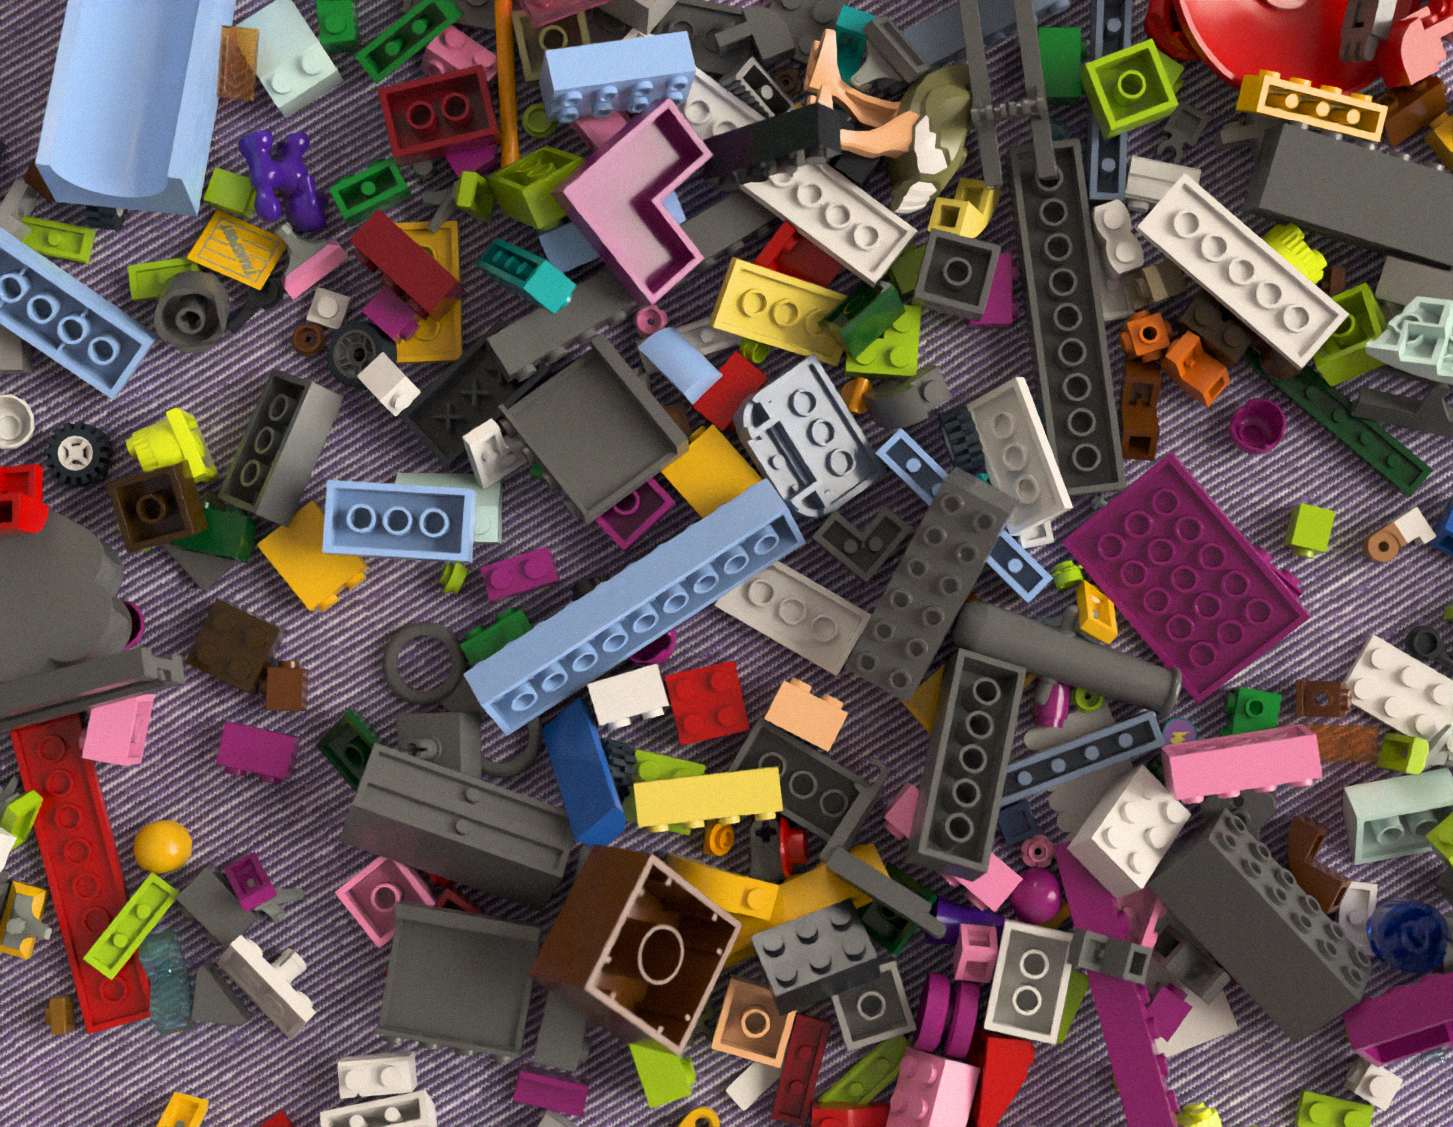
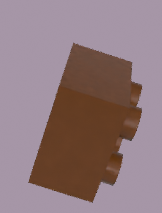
M594 844L578 877L574 881L573 887L558 917L541 946L528 976L621 1041L680 1057L743 924L653 854Z

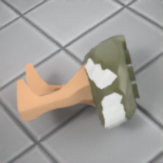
M825 29L821 41H813L803 89L817 94V96L810 95L806 105L819 102L833 109V100L843 108L845 113L854 119L855 126L866 130L850 131L840 129L841 150H847L868 158L885 155L886 173L890 178L892 186L889 194L892 198V212L909 214L918 210H924L941 193L957 169L963 166L967 156V148L964 147L965 138L973 127L970 109L972 108V97L969 93L971 91L968 65L963 63L941 67L910 85L900 102H891L868 96L841 80L837 66L835 30Z

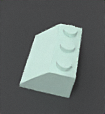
M397 473L395 484L471 488L475 490L477 497L473 544L502 545L503 478L483 489L476 481L474 474Z
M1449 768L1428 770L1420 773L1419 776L1411 774L1344 787L1343 816L1354 865L1433 851L1425 836L1453 812V776Z

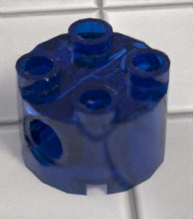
M1395 898L1385 901L1374 910L1372 916L1366 922L1367 939L1371 951L1381 962L1403 972L1419 974L1436 967L1447 953L1445 950L1447 942H1450V931L1446 919L1436 908L1422 901L1411 898Z

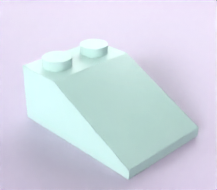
M275 0L231 28V35L285 118L344 81L292 0Z

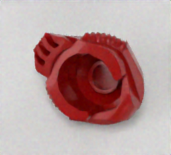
M1150 0L1143 28L1147 37L1153 39L1155 46L1173 60L1191 62L1200 59L1181 27L1173 1Z

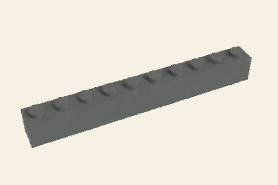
M739 190L679 225L703 255L704 259L669 290V293L682 287L687 282L685 278L697 271L699 275H702L712 269L717 264L715 260L724 254L730 258L741 252L746 247L744 243L751 238L756 237L757 240L765 238L775 230L773 225L782 220L744 191ZM608 267L577 285L572 291L570 302L563 309L558 310L556 314L540 307L487 338L485 347L507 382L517 378L518 382H521L537 371L535 366L545 360L549 364L559 360L567 354L565 350L567 347L576 342L579 346L588 343L597 336L596 330L606 324L609 328H612L627 318L626 312L635 307L643 310L650 305H638Z

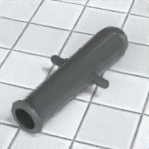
M972 601L962 605L952 624V641L958 648L1027 668V673L1036 675L1040 682L1034 695V702L1040 706L1046 704L1053 684L1057 685L1059 682L1153 711L1158 719H1164L1173 710L1182 684L1180 668L1174 667L1168 670L1077 636L1076 632L1073 631L1080 612L1076 605H1069L1066 608L1060 626L1052 627L1010 610L999 608V606L988 602Z

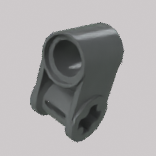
M753 817L749 825L751 878L763 881L785 880L781 863L780 822L778 818L755 821ZM762 822H768L770 828H775V830L769 832L768 838H762L761 832H755L756 829L761 828Z

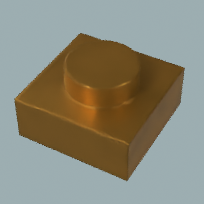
M61 994L49 999L50 1004H47L45 1009V1020L47 1026H51V1035L67 1034L75 1030L73 994Z

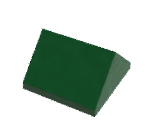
M879 280L873 288L863 281L817 324L845 352L855 359L906 311L896 288L892 284Z
M358 709L346 712L316 744V747L355 792L374 743L391 748Z
M888 862L885 866L892 880L932 905L938 898L931 890L891 862ZM876 901L856 909L867 934L896 956L917 928Z

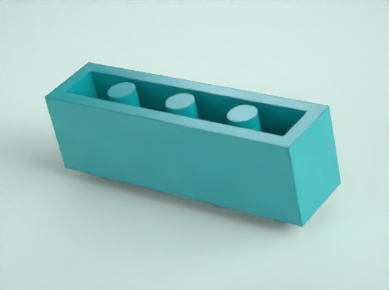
M497 237L494 238L475 263L479 269L505 290L553 314H556L558 310L563 309L570 302L572 291L577 286L546 259Z

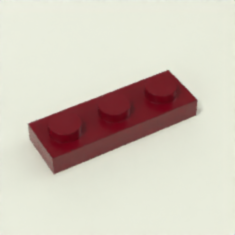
M796 1012L770 1119L802 1127L806 1126L832 1024L831 1021Z

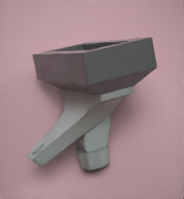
M886 15L871 20L864 27L863 32L867 38L865 43L868 49V56L863 66L851 77L850 82L855 88L866 92L879 78H892L899 82L905 81L909 83L925 76L932 67Z

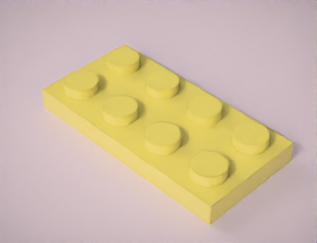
M732 257L709 325L806 357L815 354L819 361L838 366L843 349L817 323L848 295Z

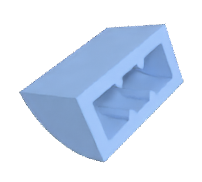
M668 327L661 329L648 337L638 347L647 360L692 405L723 376L676 328Z

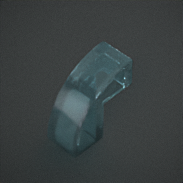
M171 929L147 935L139 945V960L150 979V1015L161 1036L196 1028V1021L191 1020L194 997L190 975L175 930Z

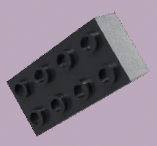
M502 318L398 415L450 470L455 468L468 455L462 439L464 435L491 418L499 426V421L502 418L498 407L501 404L506 409H509L553 375L550 368L542 362L535 366L537 371L521 382H518L517 378L510 382L506 381L485 347L487 338L508 326Z

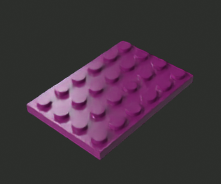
M1172 451L1061 541L1168 669L1180 668L1182 686L1198 704L1311 617L1307 609Z

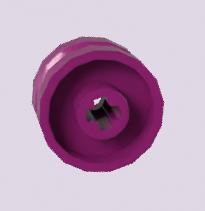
M932 971L927 973L916 1015L915 1026L917 1030L913 1034V1049L932 1053L938 1047L943 1032L942 1049L944 1055L960 1060L966 1057L977 1020L980 994L979 982L958 980L954 984L949 998L950 981L948 976Z

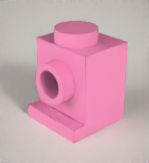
M960 923L959 936L952 958L954 980L990 983L999 954L996 927Z

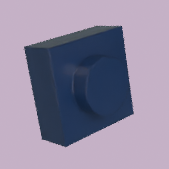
M1027 800L999 810L997 824L1006 846L1040 834Z

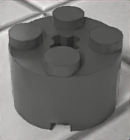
M185 271L168 278L160 291L154 312V325L158 335L165 342L168 341L177 346L176 349L182 352L199 353L211 349L222 337L226 329L230 312L228 293L218 277L212 273Z

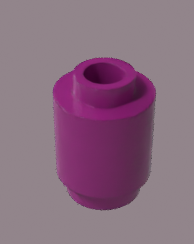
M1035 682L1034 695L1036 693L1039 682ZM1058 682L1057 685L1053 684L1046 704L1040 706L1033 701L1032 716H1035V725L1063 728L1064 719H1068L1071 686Z

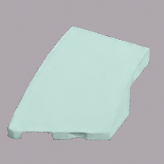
M1417 296L1405 307L1403 313L1395 316L1387 324L1386 331L1375 341L1369 340L1366 343V353L1379 361L1413 375L1453 385V300Z

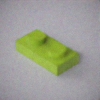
M187 257L128 265L132 300L134 302L158 299L160 291L168 278L185 271L202 272L201 265L186 259Z
M1301 1089L1294 1124L1300 1127H1370L1374 1106L1368 1103Z

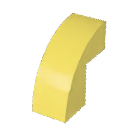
M960 177L954 199L936 197L927 231L930 232L931 228L969 238L978 236L993 216L1001 190H987L985 182L982 180Z

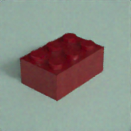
M482 64L377 89L393 158L399 167L502 143L487 76Z
M379 209L349 240L356 248L352 254L373 274L379 269L382 272L379 278L399 297L405 293L408 296L405 302L425 321L432 317L438 323L466 293L456 278Z

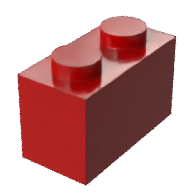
M737 351L731 355L719 370L723 376L693 405L690 404L694 412L710 425L714 424L723 435L728 429L732 432L736 430L733 416L742 401L749 394L755 393L764 387L768 382V377Z

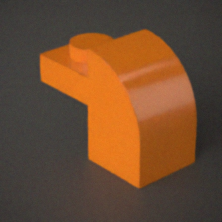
M1189 330L1181 338L1175 339L1170 344L1165 358L1160 362L1165 373L1181 389L1207 408L1231 382L1226 367L1207 355L1203 350L1200 338Z

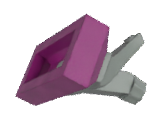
M255 851L223 868L244 912L261 909L267 913L268 918L275 924L285 919L286 915L284 908L279 904L302 900L304 897L303 889L274 888Z

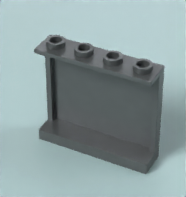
M603 333L590 340L591 350L512 407L506 409L503 404L498 407L502 418L499 421V425L510 439L515 436L523 445L520 451L525 459L532 466L535 463L540 466L544 471L541 477L553 493L559 490L566 499L562 504L573 519L580 517L586 526L689 451V442L686 435Z
M404 900L398 902L394 917L397 918L379 1023L374 1030V1034L383 1035V1041L394 1044H404L405 1039L419 1041L418 1047L429 1050H440V1045L454 1047V1053L464 1056H475L476 1051L489 1053L491 1060L508 1063L511 1062L512 1058H519L522 1051L534 979L528 976L539 953L543 924Z

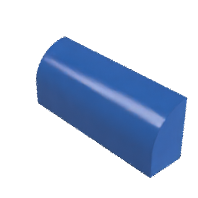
M579 696L541 731L575 841L593 847L594 844L607 846L624 829L626 817L589 704Z

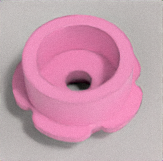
M650 305L643 310L637 311L633 322L637 326V333L641 337L646 338L664 329L668 323V317L664 310L658 309L656 305ZM649 319H653L654 324L649 325L647 321Z
M1043 834L1025 839L1021 844L1023 862L1031 868L1034 866L1042 869L1048 867L1052 862L1051 858L1055 856L1054 843L1048 841L1047 836ZM1040 848L1041 854L1036 855L1035 849Z

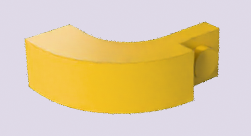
M667 852L664 864L722 909L770 921L779 885L722 870L705 864L701 860Z

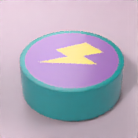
M1171 718L1161 728V734L1166 745L1197 740L1196 727L1188 719Z

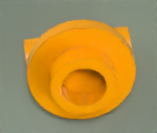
M857 377L855 380L847 382L842 388L840 396L851 414L860 415L869 411L862 394L873 388L869 384L870 380Z
M707 819L702 853L723 856L729 852L734 843L733 828L731 824L719 825L718 819Z

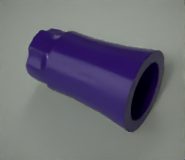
M936 895L938 898L933 903L929 914L945 924L946 933L943 938L936 939L925 932L926 944L956 945L961 923L996 927L999 949L1006 917L991 914V911H982L981 909L956 903Z

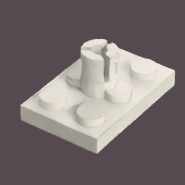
M240 935L229 945L217 962V965L291 1040L316 1013L312 1009L313 1005L310 999L304 993L296 992L290 986L291 982L306 970V964L296 952L293 954V950L289 948L283 951L277 960L269 964L262 957L263 953L258 945L252 940L246 941Z

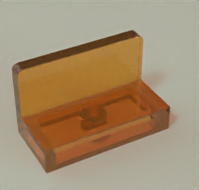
M221 26L216 97L254 101L259 29Z

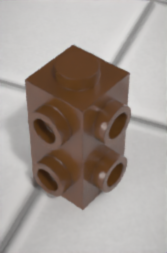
M1429 75L1412 85L1393 87L1372 102L1388 107L1380 141L1394 148L1449 109L1445 97L1447 89L1439 77Z

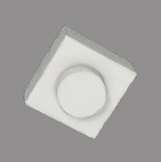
M317 287L306 320L337 331L345 324L353 299Z

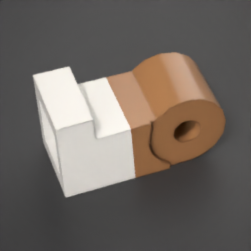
M1418 507L1409 508L1369 534L1363 540L1362 552L1366 559L1373 563L1387 562L1397 555L1399 548L1414 540L1416 545H1423L1437 536Z

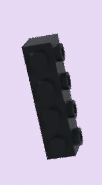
M815 102L703 139L704 144L713 154L704 163V181L719 186V189L722 191H736L741 188V185L746 183L765 182L769 179V176L778 173H794L798 170V167L807 164L817 165L825 163L827 158L841 154L840 112Z

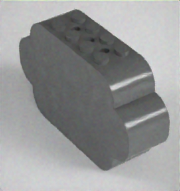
M49 509L48 519L44 528L38 533L0 536V685L122 652L131 635L132 620L130 613L124 603L115 597L123 581V565L119 555L109 545L100 541L89 529Z

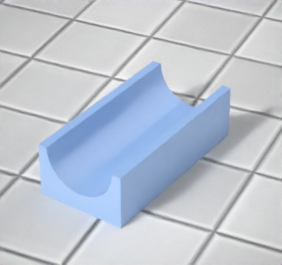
M68 0L35 165L56 202L198 216L236 0Z

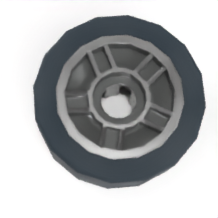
M352 321L343 324L334 332L328 344L326 358L329 370L337 381L348 387L369 390L357 375L382 352L396 365L398 353L395 341L376 324Z

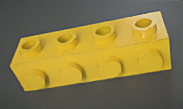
M1259 69L1258 75H1244L1236 106L1237 111L1286 123L1288 120H1296L1308 124L1310 129L1333 131L1343 135V137L1354 140L1380 141L1388 107L1372 103L1371 96L1351 93L1350 97L1341 95L1342 89L1321 85L1320 89L1310 87L1311 81L1290 77L1289 81L1281 80L1280 73Z

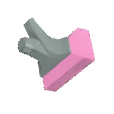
M283 222L275 229V233L279 239L284 240L287 249V262L282 270L284 274L281 284L294 300L349 258V256L336 239L327 241L324 238L308 240L292 230L293 227L288 222Z

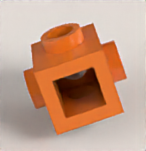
M1149 310L1128 316L1130 322H1127L1120 328L1121 333L1119 334V341L1124 354L1128 353L1130 361L1142 359L1143 364L1163 358L1162 352L1169 348L1170 340H1173V333L1168 320H1163L1161 313L1150 315ZM1149 328L1152 340L1144 338V329Z

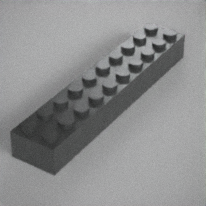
M1079 138L1053 141L1058 179L1044 181L1043 178L1039 179L1034 144L1009 147L1005 154L1039 418L1069 498L1120 492L1127 488Z

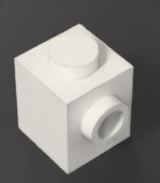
M383 352L357 375L362 383L395 417L403 409L407 408L421 393Z
M1360 1056L1359 1060L1349 1069L1344 1087L1386 1111L1403 1080L1382 1067H1376Z

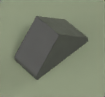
M211 961L197 970L191 1020L242 1026L253 1018V1015Z

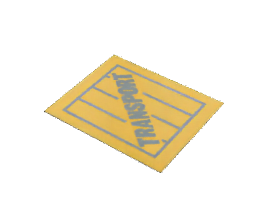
M216 210L186 259L261 290L286 249L284 240L279 239L277 235L220 210Z

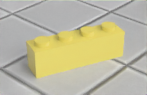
M778 766L634 783L638 827H646L647 833L668 831V824L681 822L683 829L704 827V820L718 818L719 825L739 823L740 816L754 814L755 821L776 818L777 811H783Z

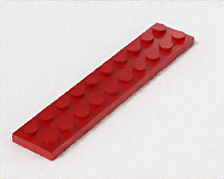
M78 712L9 732L25 792L35 790L43 798L33 825L87 1034L153 1017L160 1014L142 943L113 980H110L83 959L128 903L130 897L94 760L82 758L83 749L79 748L80 736L85 728L82 713Z

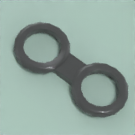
M422 621L406 625L392 636L384 651L382 667L385 680L395 695L411 704L427 706L441 703L450 712H480L481 716L487 713L480 705L463 675L467 661L465 653L460 647L461 642L452 631L440 624ZM420 636L435 637L443 642L449 650L452 660L451 671L446 681L438 688L426 692L414 690L406 685L400 677L397 667L398 655L403 646L411 639ZM540 716L527 723L530 734L529 741L521 756L511 762L498 763L492 762L481 754V772L486 775L504 778L520 774L531 766L542 750L543 734L541 730L543 727Z

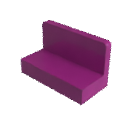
M521 1064L517 1074L518 1079L513 1101L582 1117L590 1079Z

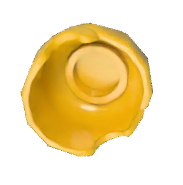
M170 819L158 820L143 826L134 838L133 853L138 865L144 871L154 872L155 874L169 873L179 870L185 865L192 853V839L187 828L178 822Z

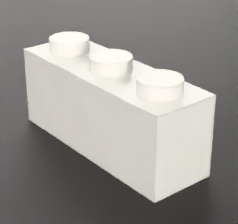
M425 1090L320 1112L321 1127H437L435 1104Z

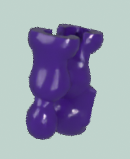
M255 131L240 139L238 148L249 166L250 184L256 190L254 208L259 219L265 223H273L279 220L282 210L280 201L273 193V189L276 188L285 206L286 217L292 225L304 232H317L326 226L325 208L328 205L329 198L327 194L316 191L315 178L309 175L303 163L302 154L310 147L308 135L302 132L286 135L287 142H277L275 149L279 159L275 161L268 154L273 144V136L270 131Z

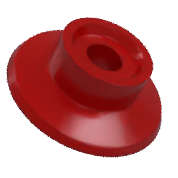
M782 814L780 819V854L783 873L787 879L792 874L793 864L808 862V837L806 828H791L788 817Z

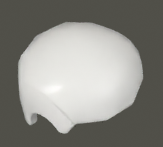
M12 394L0 395V449H17L30 440L35 429L34 416L30 406L24 400Z

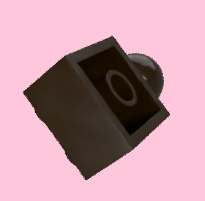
M1202 286L1172 325L1182 335L1188 330L1200 338L1203 350L1227 368L1234 365L1250 346L1260 354V364L1263 371L1273 379L1289 380L1302 371V369L1298 370ZM1223 310H1226L1231 318L1226 322L1221 319Z

